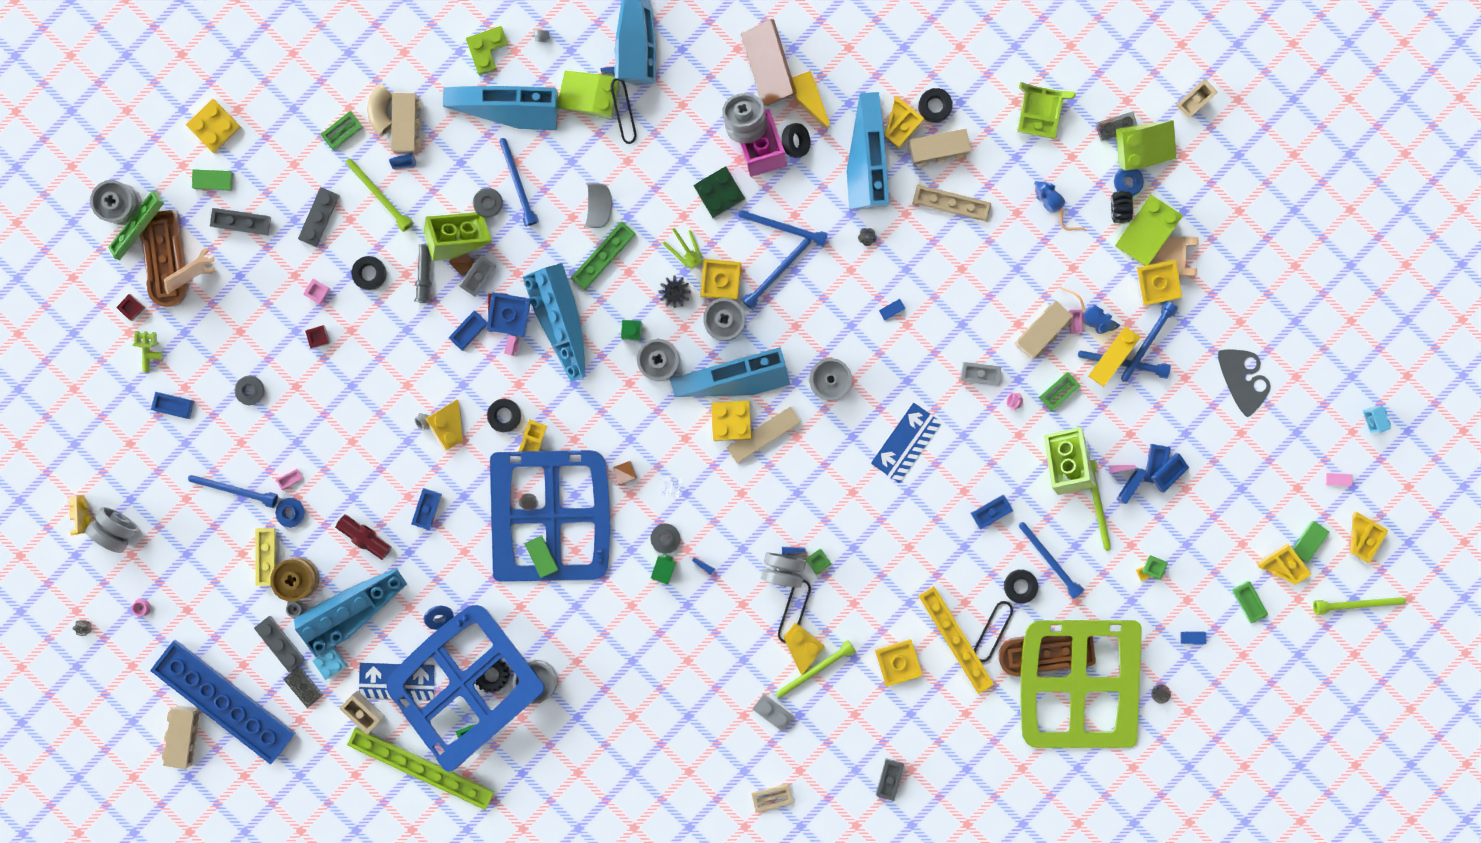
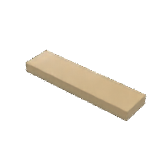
M918 184L912 202L915 205L987 222L991 202Z
M790 406L751 431L752 439L737 440L726 448L735 462L738 463L798 425L801 421Z

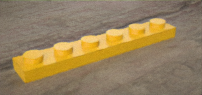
M933 585L918 595L919 599L977 694L993 686L992 679L935 586Z

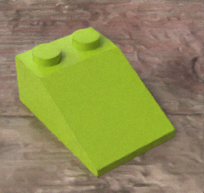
M564 70L558 98V109L613 120L615 106L610 86L615 77ZM619 80L615 81L613 85L616 102L621 85Z
M1174 120L1116 129L1119 167L1123 170L1145 168L1176 159Z
M1150 194L1115 244V247L1144 266L1149 265L1183 215Z
M476 212L425 217L423 232L432 261L453 259L492 242L485 218Z
M1082 426L1044 435L1051 486L1057 495L1095 488L1093 468Z

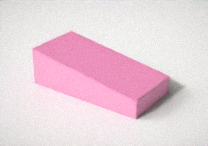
M1082 309L1069 310L1073 315L1070 319V334H1083Z
M1109 465V473L1135 469L1136 465Z
M297 468L275 480L280 489L284 490L302 480L303 477Z
M1326 473L1325 485L1352 486L1353 474Z

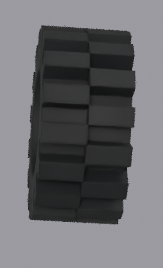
M500 659L492 666L499 673L496 681H488L483 674L476 680L475 685H478L480 690H485L484 692L486 693L500 691L510 677L508 672L510 669L509 666H506L507 663L505 661L503 662Z

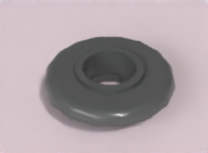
M483 188L473 197V207L476 213L482 217H494L501 211L503 199L497 190ZM491 198L493 205L490 208H485L483 206L484 199Z
M243 376L235 384V397L244 405H255L264 397V384L256 376ZM248 385L254 387L255 391L252 396H248L245 392Z
M667 523L656 526L650 536L653 548L659 553L664 554L676 550L681 539L677 528ZM668 533L671 541L668 544L661 543L659 539L661 534Z

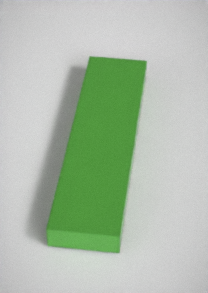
M152 190L108 246L114 259L119 261L122 259L163 206L164 201L157 191Z
M621 221L571 276V279L586 291L633 239L636 233Z

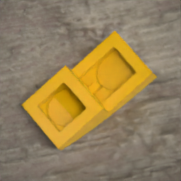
M529 419L518 452L540 451L548 426Z

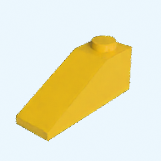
M808 71L792 77L796 89V94L793 95L795 101L826 130L829 129L830 122L812 72Z
M1125 326L1088 377L1104 388L1140 340L1141 336Z

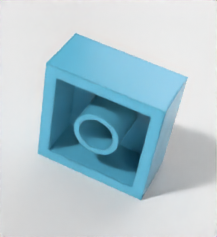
M1373 406L1362 410L1370 433H1381L1391 429L1390 420L1386 415L1387 411L1383 406Z
M336 646L312 660L325 681L348 666Z

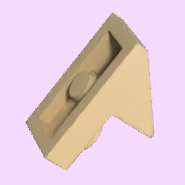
M1205 78L1185 95L1176 106L1190 118L1211 100L1218 91Z

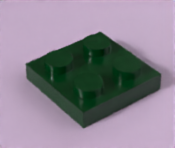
M726 166L693 185L712 219L745 200L744 195Z

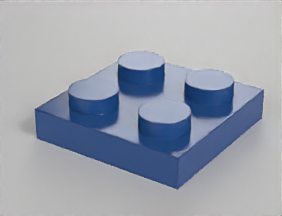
M492 292L486 330L525 337L531 299Z

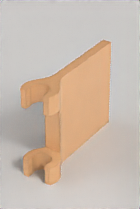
M1168 237L1149 265L1175 259L1179 276H1197V268H1185L1186 246L1196 247L1199 245V237Z
M208 248L202 249L196 260L164 279L167 294L198 275L212 274L215 271L214 266L209 269L205 268L206 264H212L215 261L214 256L209 259L204 257L209 252Z

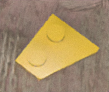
M896 96L884 137L900 149L924 122V118Z
M458 399L425 418L444 451H448L463 441Z
M84 495L69 497V519L71 521L74 520L75 529L70 530V535L86 534L85 529L93 521L88 511V500Z
M1354 511L1352 515L1350 553L1362 561L1370 563L1389 530Z
M1289 543L1257 562L1259 568L1265 569L1279 578H1284L1294 585L1312 575Z
M796 622L793 623L783 636L800 674L803 675L824 649L825 645Z

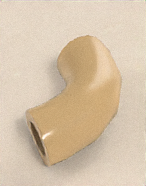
M381 82L370 94L366 108L369 123L380 137L388 133L392 127V121L386 114V107L392 99V93Z

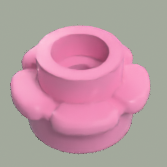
M1011 392L1006 401L1007 407H1010L1013 411L1016 408H1020L1023 404L1021 393Z
M139 598L132 604L131 611L137 617L147 616L150 613L151 605L149 601Z

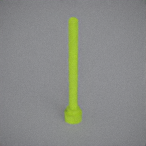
M351 158L347 159L346 164L393 215L396 219L397 227L402 232L407 231L414 223L409 216L402 215Z
M1091 460L1096 486L1091 488L1103 548L1109 551L1111 543L1095 474L1098 465L1097 460Z
M1404 597L1334 603L1314 600L1313 611L1315 615H1325L1331 610L1403 605L1406 603V599Z
M849 640L843 642L840 650L778 690L776 697L782 698L843 656L847 657L848 655L852 656L855 654L856 650Z

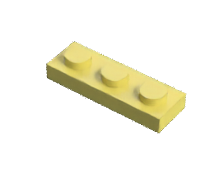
M255 528V586H270L271 573L277 566V528Z

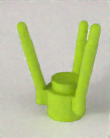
M672 228L675 236L686 251L684 255L686 259L667 242L664 241L663 245L685 267L689 266L690 269H693L703 262L701 258L703 255L698 248L692 231L688 230L695 251H690L676 228Z

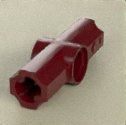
M344 514L336 523L335 528L349 537L353 544L363 550H368L380 560H384L393 547L378 537L374 530L364 524L361 525L347 514Z

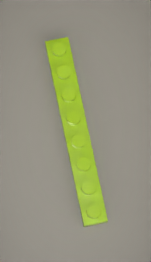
M359 727L354 728L347 743V746L483 810L487 809L495 792L453 771L447 772L440 765L374 734L369 733L367 735Z

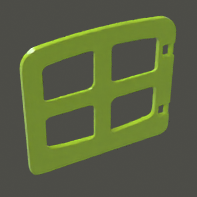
M1036 620L1028 625L1024 635L1021 662L1020 717L1022 737L1029 746L1035 748H1130L1136 745L1142 626L1138 621ZM1051 625H1061V631H1051ZM1110 625H1121L1120 631H1110ZM1044 636L1072 637L1071 674L1069 676H1037L1040 644ZM1089 636H1116L1118 638L1119 676H1087V639ZM1038 692H1068L1070 694L1069 730L1067 732H1042L1038 730L1036 701ZM1088 692H1119L1116 721L1112 731H1084L1085 696Z

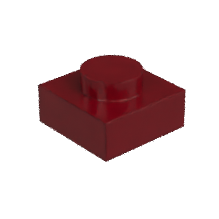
M128 294L116 308L126 318L133 321L145 309V306L132 294Z
M325 325L305 330L310 349L330 344Z

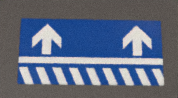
M913 402L871 464L900 483L942 422Z
M360 663L359 692L365 698L392 699L388 694L386 684L389 676L400 664ZM422 665L405 683V689L413 700H432L434 698L435 665Z

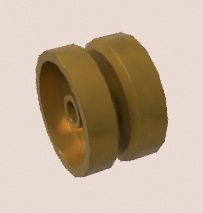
M295 557L278 563L270 576V586L274 594L288 602L298 601L312 595L320 581L316 565L303 557Z

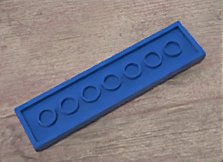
M176 639L171 642L150 669V672L270 765L274 763L296 734V732Z

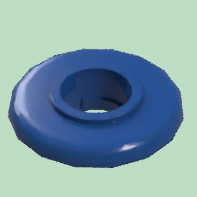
M1120 169L1115 174L1114 187L1117 192L1130 191L1132 196H1135L1143 188V175L1138 169L1127 171ZM1125 177L1132 178V187L1124 185Z
M285 498L276 506V519L284 527H296L304 519V506L295 498ZM288 507L292 508L294 512L292 518L286 516L285 512Z
M434 606L425 613L423 617L424 624L430 629L438 630L454 617V612L447 606ZM437 615H443L440 618H434Z

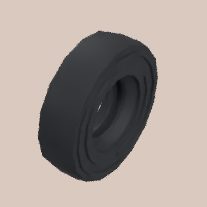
M941 88L926 90L918 102L920 115L931 123L944 121L953 109L951 96ZM937 98L942 101L943 108L940 112H932L929 109L928 103L931 99Z
M800 123L787 125L781 136L783 149L788 156L801 158L809 152L811 146L809 132ZM794 134L798 136V148L793 141Z
M372 256L359 258L355 261L351 270L354 283L365 290H375L382 286L387 275L383 262ZM366 266H372L376 270V276L369 281L362 277V270Z
M506 398L494 401L487 411V421L491 428L502 433L511 432L516 429L522 417L518 404ZM502 408H507L511 412V419L507 423H501L497 419V412Z
M1017 569L1006 576L1004 591L1011 601L1025 604L1036 597L1038 582L1031 572L1025 569ZM1019 579H1024L1028 583V589L1023 594H1019L1014 590V583Z

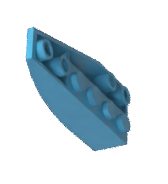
M621 0L614 48V73L616 79L636 86L656 83V39L650 0Z
M443 87V107L517 129L557 131L559 92L555 87Z
M879 92L859 94L846 170L849 210L887 207L889 205L885 142Z
M563 263L548 266L523 276L524 285L531 299L534 313L569 380L572 382L584 378L585 355L580 318Z
M781 347L670 379L674 397L756 395L790 385Z
M398 569L363 581L294 618L295 631L313 655L318 657L349 639L407 585V582Z

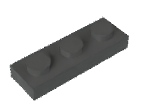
M319 188L298 240L316 248L318 247L340 195L325 188Z
M212 208L209 227L269 236L271 217Z
M271 615L254 627V630L289 673L306 660Z

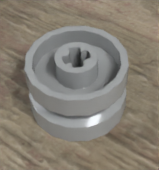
M739 93L730 97L724 103L722 116L726 133L730 139L745 144L752 143L765 134L767 119L764 104L758 96L750 93Z
M105 180L99 183L92 190L90 196V207L93 213L99 219L116 225H125L142 204V198L135 188L116 180Z
M719 298L712 301L706 307L703 314V323L707 333L712 338L718 341H731L742 333L745 326V314L743 308L736 301L729 298ZM722 317L728 318V322L726 324L721 323Z
M651 339L644 343L638 351V368L650 380L658 382L668 380L679 369V353L675 346L667 340ZM661 357L663 361L657 364L655 359Z
M823 359L814 365L810 372V389L822 400L832 401L840 399L851 388V370L846 363L839 359ZM828 376L834 377L833 383L827 381Z
M101 507L95 515L97 521H91L85 529V533L91 540L103 548L115 553H123L129 544L127 539H133L139 528L122 513L108 507Z
M766 552L764 563L775 568L762 569L760 579L779 586L801 588L803 577L792 571H805L807 561L789 555Z
M532 660L528 662L545 685L544 692L531 703L536 704L545 701L554 694L558 685V675L554 667L548 662ZM515 673L512 681L513 689L519 683V678Z

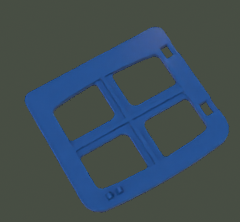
M594 450L493 453L490 456L493 578L499 582L595 580L604 576L609 564L610 499L606 461L602 454ZM570 455H581V462H570ZM510 456H521V463H510ZM561 466H588L590 468L594 498L593 507L563 508L560 505L559 468ZM514 468H544L545 506L543 508L513 509L511 507V484ZM563 523H594V551L590 564H562L560 528ZM513 524H544L546 528V544L559 568L557 571L540 578L535 565L521 566L516 564L511 528Z
M480 605L468 606L441 626L389 676L386 684L389 696L401 709L403 715L428 749L434 754L441 767L447 772L456 770L545 690V685L489 611ZM473 623H477L493 646L468 669L463 671L446 651L445 644ZM433 657L449 678V685L421 709L406 691L405 683L429 658ZM501 658H504L518 676L519 683L501 703L491 710L475 689L474 683ZM461 696L479 718V723L448 745L434 729L431 720L453 700ZM403 697H405L410 704L406 708L400 701V699H402ZM438 743L444 750V752L441 755L434 747Z

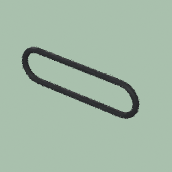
M615 78L611 82L610 87L618 119V124L621 132V137L626 144H632L636 140L637 133L626 84L623 80H619L623 84L627 106L632 123V128L634 132V137L631 141H627L624 137L618 106L613 89L615 81H618L619 79Z
M803 579V582L808 585V592L798 620L799 625L801 623L807 605V601L811 592L810 583L805 579ZM792 587L785 607V611L778 629V638L783 643L786 642L781 638L780 633L795 587Z
M1000 601L999 603H997L974 648V652L976 653V650L999 605L1007 604L1010 607V614L989 656L983 660L979 659L981 662H986L991 658L1013 614V607L1007 601Z

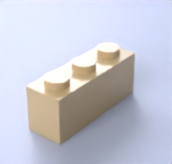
M392 93L391 151L395 154H418V149H421L419 130L422 128V121L419 118V110H422V100L419 99L416 93Z
M967 128L910 139L908 142L912 165L917 164L918 167L927 166L931 161L943 163L951 157H955V160L963 159L971 152Z
M1057 300L1052 301L1014 344L1030 359L1034 357L1039 358L1045 351V345L1047 343L1052 344L1057 339L1059 330H1065L1071 324L1070 319L1073 315Z
M177 705L169 710L167 714V722L169 724L164 735L166 745L161 756L163 766L187 769L192 766L200 714L198 708Z

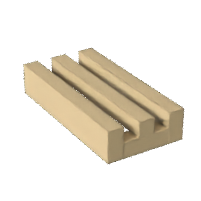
M788 783L751 792L756 813L793 803ZM781 790H786V792H782V793H778V794H774V795H770V796H766V797H762V798L756 799L757 796H761V795H765V794H769V793H773V792H777V791H781ZM785 796L788 797L785 800L758 806V803Z

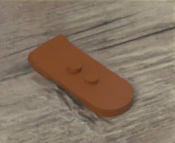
M174 209L158 211L140 234L147 276L146 286L148 295L154 303L164 307H173L180 304L188 292L187 283L169 294L166 293L164 285L166 277L185 267L180 231V215Z
M1024 636L1008 639L999 649V663L1002 669L1009 675L1021 676ZM1044 636L1040 644L1037 673L1071 669L1072 637ZM1089 636L1087 639L1086 667L1096 663L1093 636Z

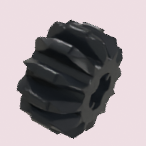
M1124 190L1112 194L1110 207L1111 218L1114 223L1124 224L1132 220L1133 196L1130 191Z
M673 275V282L666 277L665 279L668 284L660 283V286L665 288V290H658L659 294H665L660 300L668 299L665 304L667 307L671 304V301L673 302V308H677L676 302L684 306L682 299L689 301V298L684 294H691V290H684L689 286V283L681 285L684 278L681 277L677 282L676 275ZM679 288V295L671 296L670 289Z

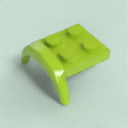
M1020 82L1019 89L1024 92L1017 132L1055 139L1063 99H1074L1076 92L1047 89Z

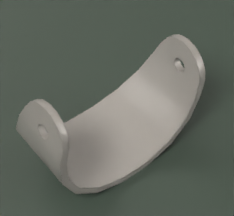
M586 182L585 185L588 188V211L584 228H602L606 226L611 215L612 196L610 189L603 183Z

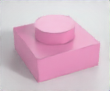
M312 278L303 295L322 305L331 288Z
M508 335L504 354L514 356L515 353H518L520 348L518 337Z

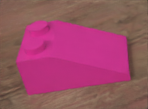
M770 109L765 110L767 119L765 134L752 143H740L750 177L787 167L785 151Z

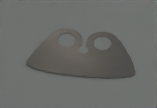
M1219 350L1218 360L1228 389L1240 411L1246 417H1250L1264 402L1271 388L1270 381L1263 375H1256L1250 381L1245 379L1247 374L1252 375L1260 369V358L1257 354L1245 350ZM1249 357L1256 360V366L1251 370L1247 369L1244 365L1245 360ZM1259 379L1266 383L1265 390L1261 392L1254 388L1255 381Z

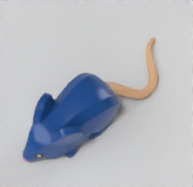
M1040 181L1034 182L1037 200L1042 201L1044 208L1050 213L1059 211V224L1064 230L1087 231L1083 227L1064 226L1063 206L1066 201L1055 190L1056 186L1054 184Z
M1059 286L1061 290L1071 293L1079 299L1084 323L1089 327L1095 328L1097 334L1114 331L1120 327L1119 323L1111 320L1112 315L1109 313L1104 314V310L1094 304L1085 309L1084 301L1080 295Z

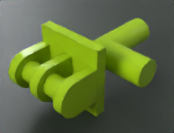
M135 331L134 343L132 346L142 347V372L144 373L150 372V359L162 360L163 357L162 352L150 351V348L159 345L156 332L150 334L148 331L143 333Z

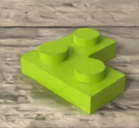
M502 25L465 38L479 76L497 70L491 51L509 45Z

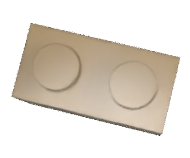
M359 691L354 692L339 708L367 735L385 717Z

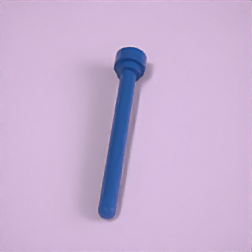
M501 138L499 142L524 211V218H522L524 226L535 225L539 222L538 216L534 211H531L506 138Z
M743 210L738 212L740 218L814 240L813 242L817 243V246L824 248L828 235L827 232L816 231L814 233Z
M805 238L753 293L746 294L741 299L742 302L749 309L753 310L757 306L758 298L810 245L811 240Z
M1165 301L1162 305L1161 316L1121 376L1123 382L1129 380L1167 319L1175 316L1178 307L1173 303Z
M1082 350L1078 352L1079 358L1098 362L1103 356L1102 354ZM1125 359L1120 366L1128 367L1132 360ZM1140 362L1136 369L1153 372L1159 378L1168 379L1171 365L1167 363L1152 365Z
M189 475L187 478L191 483L262 501L265 507L274 509L278 502V494L273 492L262 494L195 475Z
M1020 522L1019 528L1066 584L1070 597L1075 599L1082 594L1085 589L1080 583L1077 584L1071 580L1026 523Z

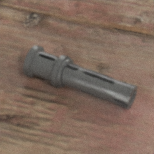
M419 244L418 280H416L414 285L416 286L414 302L432 303L430 299L432 283L429 281L430 252L428 245Z

